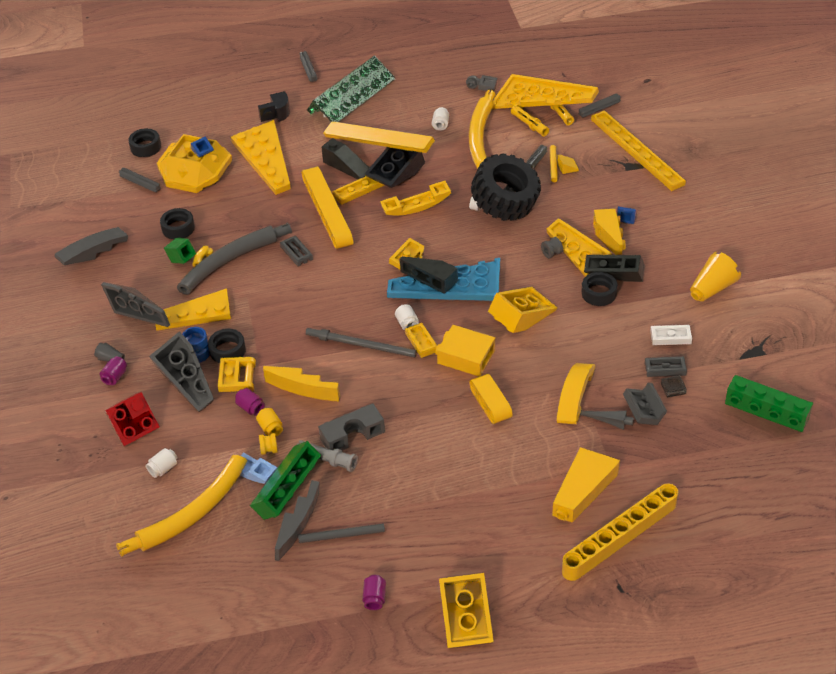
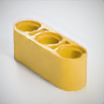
M490 374L469 381L473 395L492 424L512 418L511 406Z

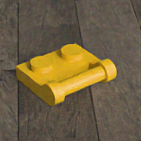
M253 357L221 358L218 391L235 392L248 388L253 392V368L256 366V359ZM240 367H246L244 382H239Z

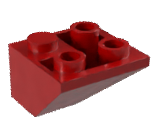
M142 392L135 393L105 410L123 446L160 427Z

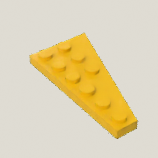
M511 74L494 98L493 109L512 108L514 105L533 107L592 103L599 90L598 87Z
M274 120L230 137L233 145L275 195L291 189Z

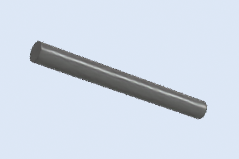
M384 523L299 534L298 539L299 543L380 533L385 532Z

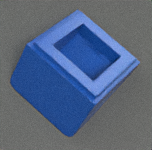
M206 136L191 143V150L199 158L214 151Z
M618 206L617 216H620V222L634 224L636 209Z

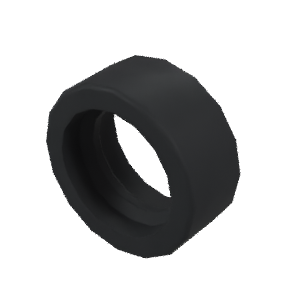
M139 129L134 131L128 138L130 150L137 157H150L161 149L160 136L153 129ZM143 141H152L148 144L139 145Z
M174 208L165 212L160 218L162 233L169 239L186 238L195 230L193 215L187 209ZM176 221L186 222L185 224L178 227L169 226L171 223Z
M604 272L588 274L582 282V298L594 306L611 304L617 295L618 285L616 279ZM601 285L609 288V291L598 293L589 288Z
M221 329L212 334L208 340L210 356L217 363H220L221 358L243 357L246 352L244 337L236 329ZM225 342L238 344L231 350L222 351L216 349Z

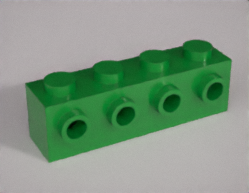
M734 375L728 386L725 400L726 405L802 433L810 418L813 402L738 375Z
M308 441L295 445L249 506L263 520L272 517L276 518L282 512L285 504L293 497L296 489L304 482L307 474L315 467V463L321 454Z

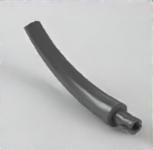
M286 223L272 228L270 225L226 244L197 264L177 285L178 291L185 295L190 294L202 280L224 264L250 251L275 243L279 237L291 234L290 224Z

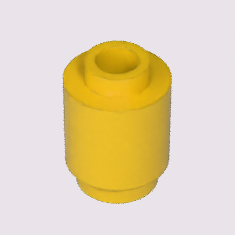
M264 408L259 411L256 421L267 436L271 433H275L276 437L279 436L283 431V424L272 408Z

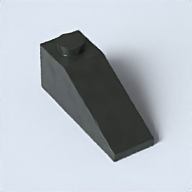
M333 138L321 147L323 163L358 180L365 177L366 171L370 168L350 148Z
M586 255L584 272L588 274L604 272L612 275L616 280L643 282L645 264L641 255Z
M404 256L400 258V271L443 294L458 282V268L444 261Z

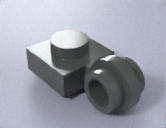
M471 75L467 78L466 84L470 89L478 86V90H490L491 92V90H495L498 78L482 75L481 79Z

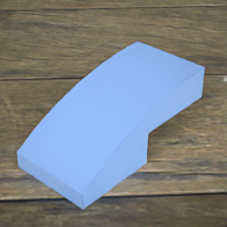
M244 452L241 455L248 461L240 476L251 481L265 484L277 469L276 466L262 458L256 460Z

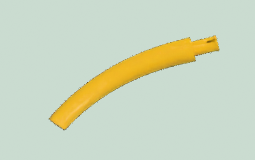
M487 90L485 96L479 99L470 122L469 147L477 169L480 163L487 158L483 137L486 121L494 106L493 99L496 94L493 90L491 92Z
M232 455L213 483L191 503L173 515L135 531V537L117 543L116 547L117 550H120V556L122 557L137 549L146 551L177 536L194 525L228 493L239 478L248 460L240 455Z

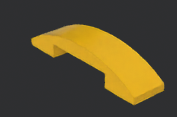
M446 181L429 185L430 191L402 200H398L397 196L380 201V204L386 215H408L426 210L438 204L451 194V190Z
M575 363L570 369L560 396L557 423L577 424L581 413L580 403L587 382L592 379L595 364Z

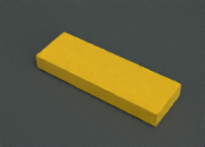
M365 176L332 191V195L343 205L385 185Z

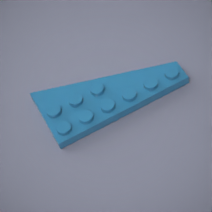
M495 258L493 262L485 263V260L479 261L478 265L473 266L467 264L455 266L458 268V282L445 294L410 276L389 279L387 298L493 301L495 294L499 292L500 258Z

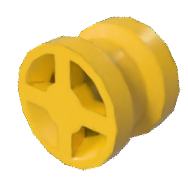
M271 433L269 436L259 435L261 455H266L267 452L278 453L275 433Z

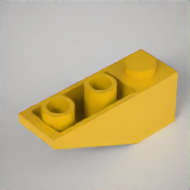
M616 209L594 210L593 225L595 235L615 255H622V251L626 249L625 239L622 240L623 229L622 227L619 228L620 216H617Z

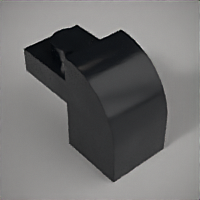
M285 91L270 94V103L258 105L261 122L276 118L280 122L285 120L290 114L289 100Z

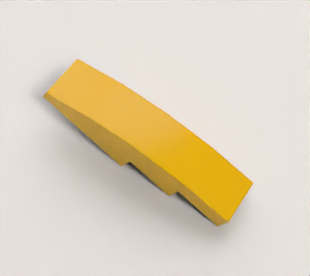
M263 367L265 382L275 387L305 397L339 402V383L321 382L320 375L303 374L302 368Z

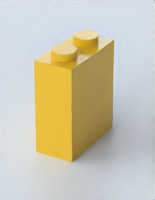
M452 325L450 330L445 332L442 343L436 347L437 364L480 377L495 352V337Z

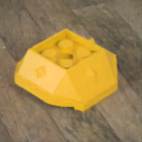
M183 134L175 143H171L168 146L167 150L158 160L157 168L166 187L198 193L204 187L219 181L231 163L232 155L216 140L208 139L214 151L199 158L191 150V143L201 137Z

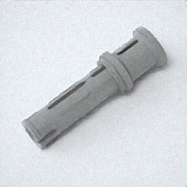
M311 444L321 454L320 460L329 462L333 467L340 466L346 468L349 472L354 471L358 461L356 454L349 455L343 453L340 449L331 450Z

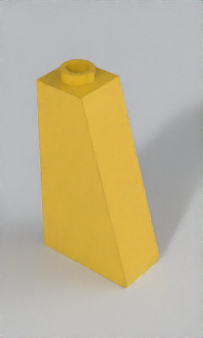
M580 447L553 502L552 516L573 523L617 477L620 460Z

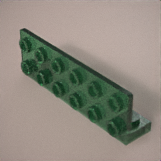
M374 55L315 98L307 111L310 114H313L315 111H321L330 122H339L394 81L395 77Z

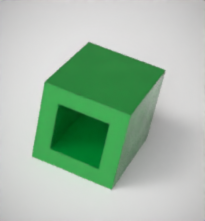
M175 238L164 247L171 263L185 264L196 255L189 239Z

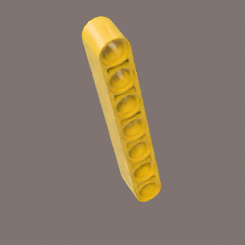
M317 166L302 170L304 184L335 249L353 245L351 231L320 168Z
M669 483L661 485L568 551L562 560L563 577L570 581L581 578L672 512L677 504V487Z

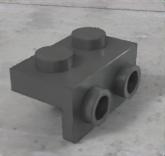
M647 383L643 390L626 388L623 393L639 424L658 425L667 412L653 383Z

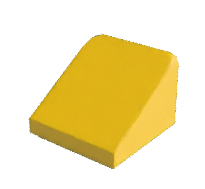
M558 155L557 164L562 174L579 171L573 158Z

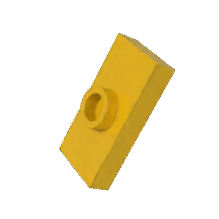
M423 323L405 328L406 336L421 358L435 353L437 344Z

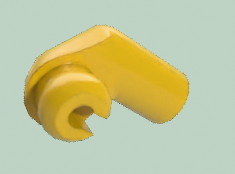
M203 246L194 255L193 267L199 264L204 256L208 257L212 254L213 249Z

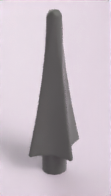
M581 410L580 413L582 416L600 420L623 430L625 424L632 426L634 424V417H628L627 410Z

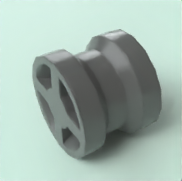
M553 237L550 241L541 243V250L544 256L549 259L554 254H561L563 246L557 237Z

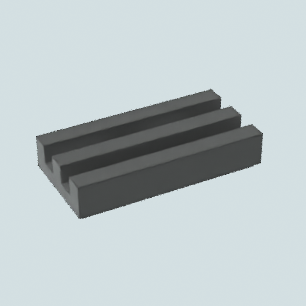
M296 236L280 242V247L297 266H301V262L307 263L308 259L310 261L313 260L312 253ZM298 248L304 253V256L299 252Z
M684 356L645 358L644 364L646 365L647 377L686 376L687 374Z

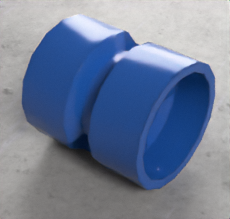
M201 327L186 329L182 335L193 346L199 363L205 361L210 356L206 331Z

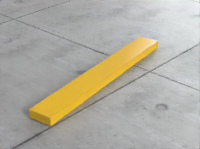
M605 110L591 116L593 123L669 190L674 191L685 186V179Z
M331 122L323 132L325 137L422 153H427L435 141L432 136L339 122Z

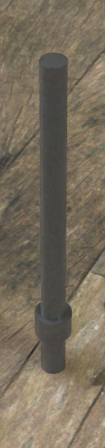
M307 328L305 332L306 335L318 337L323 341L333 340L414 358L417 350L331 333L330 330Z

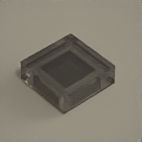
M680 375L661 379V385L667 398L686 394L687 389Z

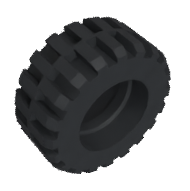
M504 153L499 156L495 154L485 158L480 163L471 183V193L473 194L474 201H477V206L482 208L483 212L487 215L489 213L495 219L501 218L503 221H507V219L514 221L517 218L525 217V215L531 212L540 195L541 181L537 177L536 170H533L532 165L529 163H525L524 159L516 158L512 154L510 156ZM496 182L505 183L516 192L506 191L498 186Z

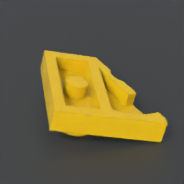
M409 238L389 258V264L400 270V258L402 256L422 258L424 246Z

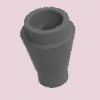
M99 343L94 352V356L100 361L108 362L116 356L122 359L125 358V354L119 352L108 343Z

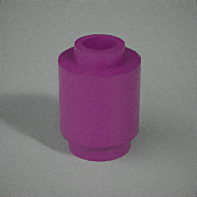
M117 356L110 359L99 373L102 382L106 385H115L126 371V361Z
M248 388L239 390L235 396L236 405L250 415L257 416L259 411L265 407L262 398Z
M370 575L364 580L362 601L364 607L369 610H379L385 603L386 580L381 576Z

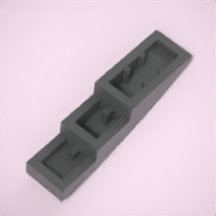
M119 227L104 230L68 245L55 253V258L63 265L95 260L96 253L110 251L112 244L127 242L128 235Z
M311 480L307 498L298 496L294 514L285 512L275 546L276 561H279L298 539V535L306 527L319 496L320 482Z

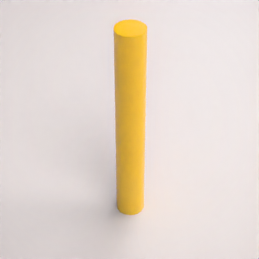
M555 145L550 146L552 182L558 181Z

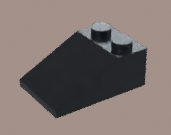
M387 147L366 171L365 176L393 188L416 175L425 164L422 152Z

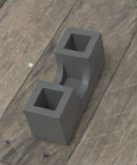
M373 403L318 426L321 442L325 448L331 450L340 449L343 451L349 448L347 435L352 432L362 433L367 440L385 433L384 418Z

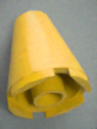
M714 252L710 255L690 288L691 296L694 300L705 301L736 283L741 278V272L736 270L737 264L729 256L722 252L720 254Z

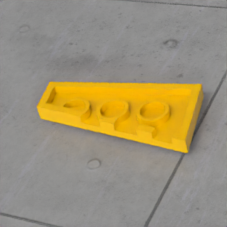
M559 218L546 228L547 234L551 238L557 237L561 241L563 252L585 277L588 275V273L584 272L586 255H612L610 251Z
M227 288L163 309L170 326L165 327L155 324L156 331L231 319Z

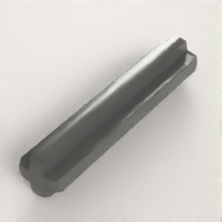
M306 51L300 52V59L309 81H317V74Z
M617 93L580 108L578 114L584 118L619 103L621 97Z
M124 167L119 170L120 177L155 193L161 189L160 183Z

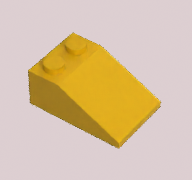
M533 287L496 293L488 312L494 316L495 320L501 322L508 331L516 333L526 331L555 312L557 307Z
M484 573L440 578L439 583L448 648L493 643Z

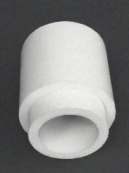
M440 107L434 111L432 126L436 130H444L448 126L450 115L446 108Z
M401 305L396 309L395 317L403 330L419 324V319L410 305Z
M164 448L148 460L146 469L154 478L162 476L177 465V455L173 450Z

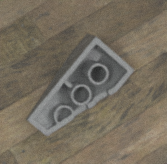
M106 282L101 284L114 313L165 327L170 326L165 311L137 289Z
M180 331L149 356L158 370L198 412L214 401L193 346Z

